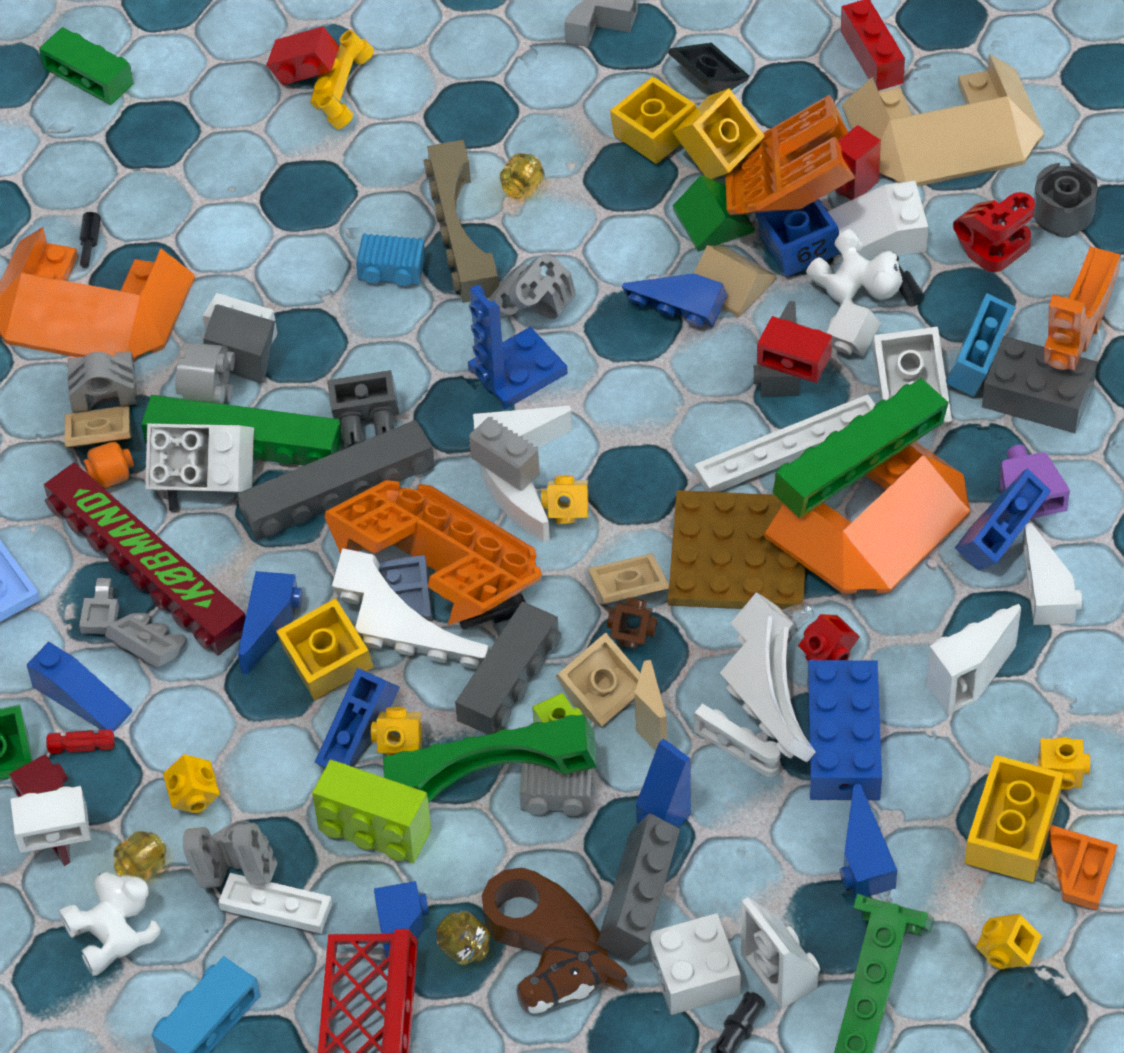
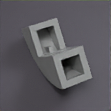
M637 0L582 1L569 13L565 20V43L589 47L596 27L631 32L638 13Z

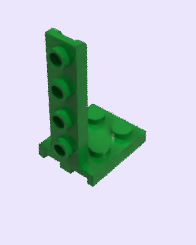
M857 894L853 908L863 913L862 919L868 922L834 1053H874L905 932L921 936L922 930L931 932L935 919L927 912L917 911Z

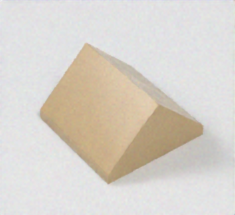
M707 245L694 274L723 283L728 294L722 308L737 317H740L776 280V274L725 246Z

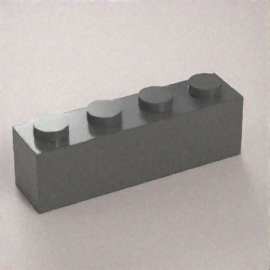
M523 601L521 602L455 701L458 722L487 735L496 733L500 726L504 727L511 716L512 707L517 700L521 701L524 698L529 681L533 675H539L544 666L546 655L550 650L554 651L560 642L561 632H559L558 616Z
M649 813L629 832L597 946L628 961L648 944L680 832L679 828Z

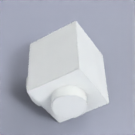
M844 300L837 314L830 320L827 333L832 335V341L835 343L834 348L846 355H851L854 352L864 356L881 322L871 310Z

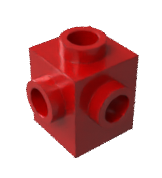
M820 614L814 622L807 626L803 633L804 637L798 644V647L806 654L805 659L807 661L848 660L851 654L850 650L860 636L838 615Z

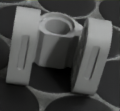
M546 254L535 258L529 265H521L512 270L492 293L489 301H495L499 305L501 318L515 314L520 308H530L545 317L556 319L576 296V291L571 273L555 257ZM543 265L547 267L545 272L547 276L541 274V266ZM509 295L508 307L503 308L501 306L503 303L502 298Z
M132 351L116 352L115 357L104 352H92L85 357L68 358V393L73 413L89 411V395L111 394L113 391H117L121 407L137 405L135 366Z
M242 820L236 821L212 836L206 827L185 830L183 850L199 887H220L228 867H233L234 869L242 868L246 880L251 885L270 883L278 863L273 856L272 848L268 845L267 837L260 831L257 824Z

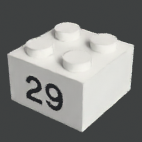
M718 913L651 932L648 942L649 956L671 1015L740 996L741 974Z

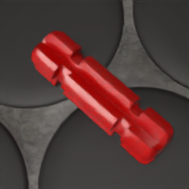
M111 729L98 730V733L95 734L94 730L66 732V736H61V732L49 733L46 737V747L49 753H62L63 749H67V752L95 751V747H100V750H110L115 745L114 732Z

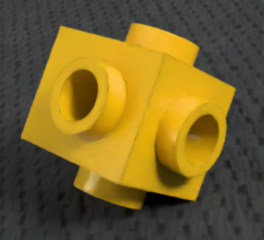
M573 475L554 476V481H548L547 489L541 490V504L543 509H548V518H555V523L562 524L574 523L575 518H588V480H574ZM567 496L570 501L562 502L559 498Z
M387 707L386 712H380L377 722H372L371 742L377 743V753H386V756H391L400 751L421 749L422 712H407L405 707Z
M1059 737L1056 739L1040 738L1038 766L1064 773L1061 790L1081 788L1083 775L1090 774V753H1084L1083 739H1071L1069 737Z
M183 754L163 773L172 808L200 814L220 796L213 767L209 760Z
M1021 914L989 918L984 924L976 948L986 957L988 963L997 969L1028 966L1042 935Z

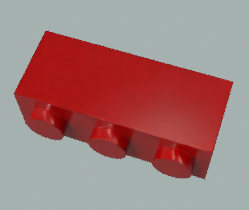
M860 0L841 6L840 32L868 79L873 77L878 91L903 84L905 57L871 0Z

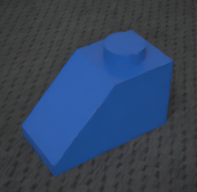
M416 881L374 888L381 934L394 933L395 929H409L418 938L424 930L422 916L429 915L426 894H418ZM383 944L385 958H387L390 952V944Z

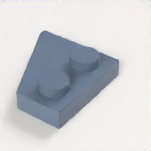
M425 555L379 561V572L390 588L424 619L428 621L433 620L430 588L427 587L429 579Z

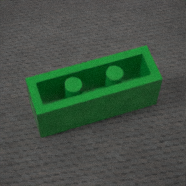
M61 27L39 47L43 69L109 105H112L134 84L131 66L126 59L117 57L106 51L101 45H95L84 39L80 34L73 33L64 27Z

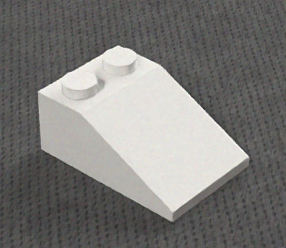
M915 181L883 185L828 211L838 226L839 234L847 229H851L858 235L864 246L859 254L867 260L874 259L884 251L895 252L897 256L927 251L928 224ZM842 254L833 257L834 264L843 262Z
M938 327L873 335L871 344L881 400H888L905 384L911 385L922 378L949 402ZM949 403L943 423L952 422Z
M747 897L742 900L741 956L780 1008L783 1009L818 988L820 966L811 953L806 954L799 945L800 942L797 934L790 926L785 927L778 916Z

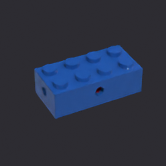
M808 660L809 743L816 751L809 760L810 800H852L853 785L859 783L867 800H880L882 766L878 660Z

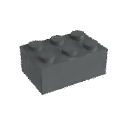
M1003 336L984 382L982 408L1076 433L1094 387L1097 361L1080 357L1075 371L1070 369L1059 370L1044 362L1043 346Z

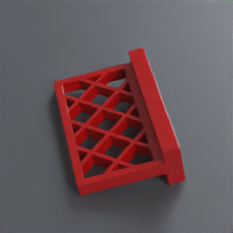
M395 929L394 933L328 934L318 1053H332L338 1046L345 1053H351L342 1043L358 1028L369 1040L355 1053H367L373 1046L381 1053L410 1052L418 940L409 929ZM352 944L359 952L342 966L336 960L337 945ZM358 944L366 945L363 948H361ZM378 944H390L389 956L377 966L367 954ZM365 958L375 969L358 984L348 972ZM335 966H337V967L339 968V970H338L336 973H335ZM387 968H388V976L384 973V971H385ZM346 975L356 987L339 1001L333 995L334 985ZM381 975L387 981V989L374 1001L364 989ZM362 993L371 1002V1005L355 1019L345 1007ZM332 1001H334L337 1004L333 1008ZM384 1003H385V1012H384V1011L382 1010V1008H381V1006H382ZM378 1010L384 1017V1026L375 1035L371 1036L362 1027V1024ZM343 1011L352 1020V1023L336 1037L330 1030V1023L335 1016ZM329 1035H330L331 1038L333 1039V1041H332L330 1044H329ZM381 1039H382V1047L378 1044V1042H379Z

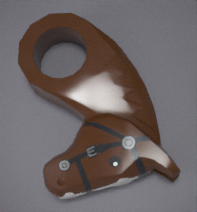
M522 867L503 870L488 880L481 895L486 930L499 943L542 954L536 970L517 985V999L520 1007L525 1012L539 1014L558 1005L584 999L602 985H607L619 991H624L627 988L628 984L624 981L627 972L617 962L608 957L607 950L597 946L599 930L585 909L563 887L533 870ZM517 897L531 899L537 904V908L531 914L519 918L505 916L499 911L500 906L505 901Z

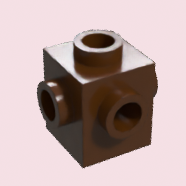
M627 597L626 603L619 602L616 605V609H610L607 628L612 629L610 638L618 639V645L638 648V643L645 644L648 637L654 638L658 618L652 616L653 608L646 607L647 601ZM632 615L637 616L640 620L637 628H631L628 625L627 620Z

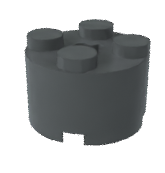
M1055 163L1045 167L1037 176L1033 218L1044 228L1056 232L1058 236L1063 238L1071 237L1075 232L1085 229L1092 223L1095 217L1098 197L1096 176L1088 168L1077 163H1070V166H1060V163Z

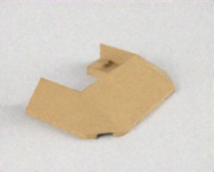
M989 54L988 69L986 71L958 76V86L966 105L916 115L911 114L901 88L879 92L872 77L842 103V109L851 130L859 125L881 140L879 176L882 174L895 180V183L915 181L917 186L1020 166L1024 165L1028 160L1031 150L1044 137V132L1016 69Z

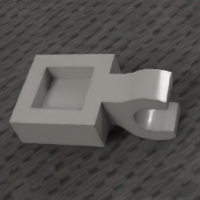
M97 578L94 598H84L79 624L81 633L106 634L107 626L117 621L119 603L117 599H113L114 588H110L111 578Z

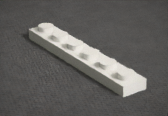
M867 394L694 464V473L707 492L722 491L774 470L786 462H793L807 448L811 446L816 447L825 441L826 437L833 431L837 430L839 432L848 426L856 416H863L871 411L875 403Z

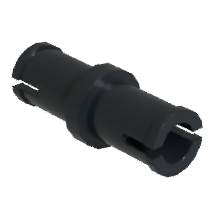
M749 991L745 992L735 1012L728 1015L724 1021L725 1028L715 1045L712 1046V1053H736L743 1040L750 1037L753 1032L752 1025L766 1004L759 994L755 992L750 994Z

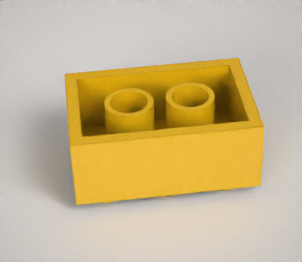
M995 755L967 839L964 864L1034 883L1060 799L1064 773Z

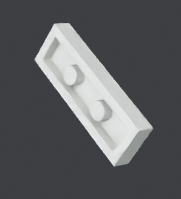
M233 873L229 874L218 902L219 908L222 911L320 934L323 931L333 904L331 896L272 882L251 885L245 876Z

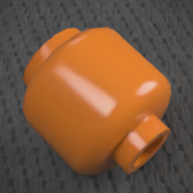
M110 442L89 450L87 454L88 459L83 460L87 474L104 489L126 482L130 477L129 468L134 467L129 449L122 450L117 442Z

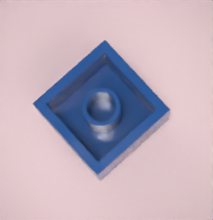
M820 199L802 209L756 213L760 238L786 277L808 268L811 262L818 257L825 261L841 254L835 246V240L840 235L838 226Z

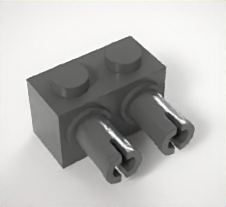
M391 370L327 380L331 411L334 419H340L344 441L343 447L345 449L353 446V439L355 444L364 441L361 420L373 418L375 436L394 429L392 415L399 414V408Z

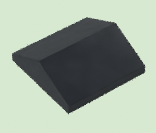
M712 42L670 48L668 52L670 56L704 86L716 93L728 88L733 90L746 82L750 76Z

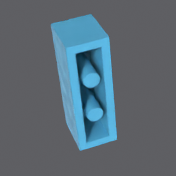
M986 293L973 317L947 377L946 384L975 397L989 371L1015 306Z
M225 956L216 965L209 966L194 989L185 992L170 1015L161 1018L155 1025L151 1035L156 1052L210 1053L260 998L257 978Z

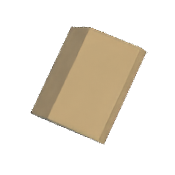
M129 406L65 414L64 442L67 448L133 439Z
M652 553L588 568L589 576L600 604L669 589L668 581Z
M605 633L562 669L556 677L575 708H579L581 713L585 714L587 718L601 728L635 698V690L640 672L608 634Z
M646 660L643 662L635 690L636 732L656 751L658 743L663 738L667 740V717L651 660Z

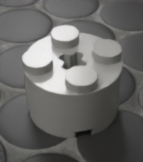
M185 342L181 349L187 350L185 358L179 357L177 362L176 394H181L183 399L220 404H224V402L230 403L233 396V385L229 383V375L235 366V353L228 351L227 347L223 345Z

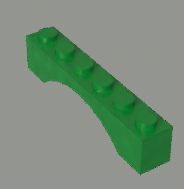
M585 714L568 715L563 719L545 723L535 722L529 726L517 729H503L493 734L466 737L461 741L447 744H433L428 748L400 751L395 755L383 757L384 778L427 792L429 803L456 780L474 771L493 765L508 763L534 764L550 768L563 775L597 768L594 731Z

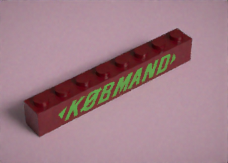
M75 462L44 484L47 496L45 503L50 511L55 515H62L73 532L76 534L80 532L86 537L93 550L98 553L102 551L108 557L110 564L117 571L123 570L138 590L144 589L150 594L154 604L159 609L163 610L165 608L170 612L180 628L189 629L201 647L204 649L209 647L219 656L241 639L246 618L245 613Z

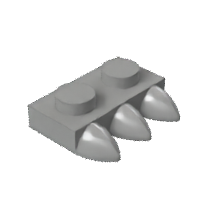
M148 613L129 614L107 626L105 635L107 638L117 643L119 647L139 656L147 664L157 668L177 658L180 648L185 642V635L182 634L165 636L167 632L166 624L155 623L147 625L150 619Z

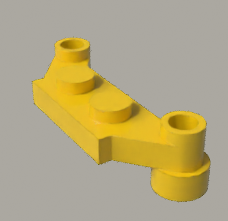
M352 29L347 30L340 37L341 45L339 46L332 70L329 73L318 76L310 103L317 110L321 109L327 115V121L337 130L344 128L353 118V112L344 103H340L352 63L354 61L357 65H361L368 61L374 53V48L366 39H361Z

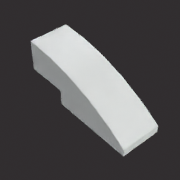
M481 465L482 479L499 507L528 534L543 543L550 541L549 521L533 483L531 482L523 491H520Z

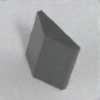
M217 304L207 326L203 344L226 346L228 351L235 353V366L230 373L263 383L266 377L275 321Z

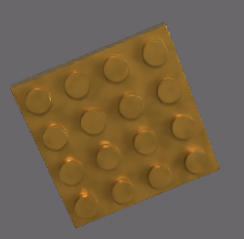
M677 490L668 606L743 609L757 592L776 604L782 611L803 612L805 566L764 537L767 528L782 507L783 502L772 494Z

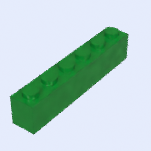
M922 378L911 385L905 384L888 400L883 399L879 401L871 411L863 416H856L848 426L839 432L837 430L833 431L826 437L825 441L816 447L811 446L807 448L793 462H786L781 465L775 473L772 493L795 515L801 518L943 424L949 402Z
M152 394L141 424L146 445L147 424L241 425L254 427L253 460L273 461L284 465L295 464L305 466L339 452L342 443L340 419Z

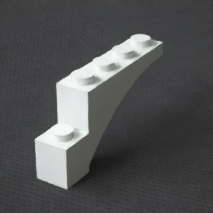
M342 548L332 587L336 594L340 596V600L344 602L359 604L360 600L362 601L355 629L367 647L381 649L382 645L394 647L395 652L403 655L413 656L415 652L427 654V658L444 663L447 662V659L460 661L459 664L467 668L477 669L490 650L488 645L459 637L424 619L390 588L379 572L380 563L375 555Z
M756 592L730 623L739 633L736 638L743 646L722 669L720 674L729 683L726 689L737 699L745 702L742 706L743 709L755 719L761 720L759 724L760 729L771 738L778 740L775 746L790 759L795 755L808 762L816 751L805 738L796 720L787 684V640L789 628L793 625V622L776 604Z

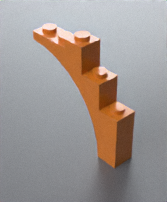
M1090 246L1069 297L1052 295L1049 303L1048 337L1044 346L1045 363H1049L1050 366L1059 370H1076L1082 351H1087L1092 334H1097L1120 270L1121 254Z

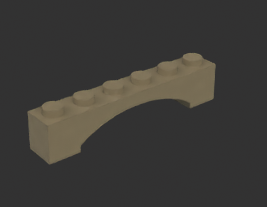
M464 140L427 146L428 159H423L426 177H432L433 180L429 181L431 199L438 200V203L434 204L437 222L443 221L444 225L440 227L442 244L449 245V249L445 250L448 268L454 267L455 272L451 273L454 291H460L463 303L471 301L470 288L475 285H480L485 290V297L490 298L499 286L493 254L484 253L471 241L462 228L456 212L458 198L464 184L471 183L469 160Z

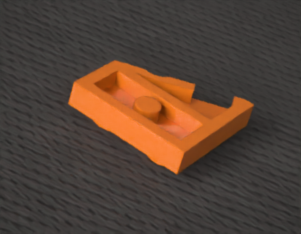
M1051 825L1049 841L1062 900L1097 911L1118 845Z

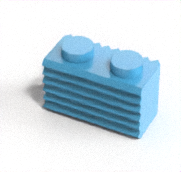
M364 233L356 260L358 279L365 280L368 283L384 281L395 282L400 286H407L409 284L419 285L425 261L424 240L422 238L416 239L415 237L411 239L410 237L404 238L403 236L399 238L397 236L392 237L391 235L385 236L383 234L380 236L376 234L374 236L373 234L368 235Z

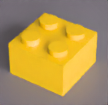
M652 76L610 110L613 134L657 164L681 145L673 131L696 109V104Z
M730 88L708 96L673 131V134L703 174L710 179L730 173L765 137Z
M336 598L276 631L284 652L314 700L352 680L357 668L368 671L374 667L369 650Z

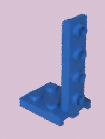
M480 285L470 288L471 303L469 304V309L473 322L471 331L474 335V346L472 348L476 357L468 361V370L472 374L475 373L483 383L484 388L500 400L504 410L568 374L567 365L531 326L502 342L499 305L495 301L490 302L485 297V290Z

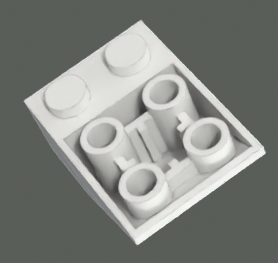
M147 424L145 489L242 492L252 488L254 427L241 425Z
M1019 604L1008 609H1000L991 617L979 623H971L962 631L950 637H941L930 646L926 685L947 714L977 701L1015 649L1021 612Z

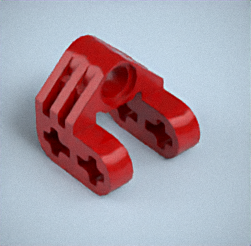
M1015 192L1000 203L996 200L977 203L954 220L953 229L968 257L989 272H1000L1026 253L1030 248L1031 231L1025 224L1033 218L1034 198L1025 192Z

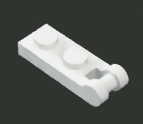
M703 703L694 712V732L763 776L772 778L779 774L781 751L775 746L776 742L761 741L748 728L739 727L728 720L721 711L717 709L712 710Z

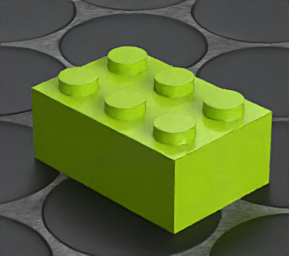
M331 759L312 792L318 830L331 838L340 837L349 840L362 849H374L383 852L396 861L405 860L415 863L432 830L427 792Z

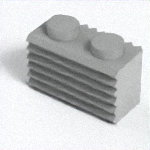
M487 417L470 433V458L518 490L523 491L540 474L538 446L533 447V443L523 440V436L518 437V433L508 430V426L503 427V423L498 424V420H493V417Z
M522 763L520 782L521 810H527L536 815L544 814L547 811H562L570 816H577L582 812H591L593 769L563 775L550 768Z

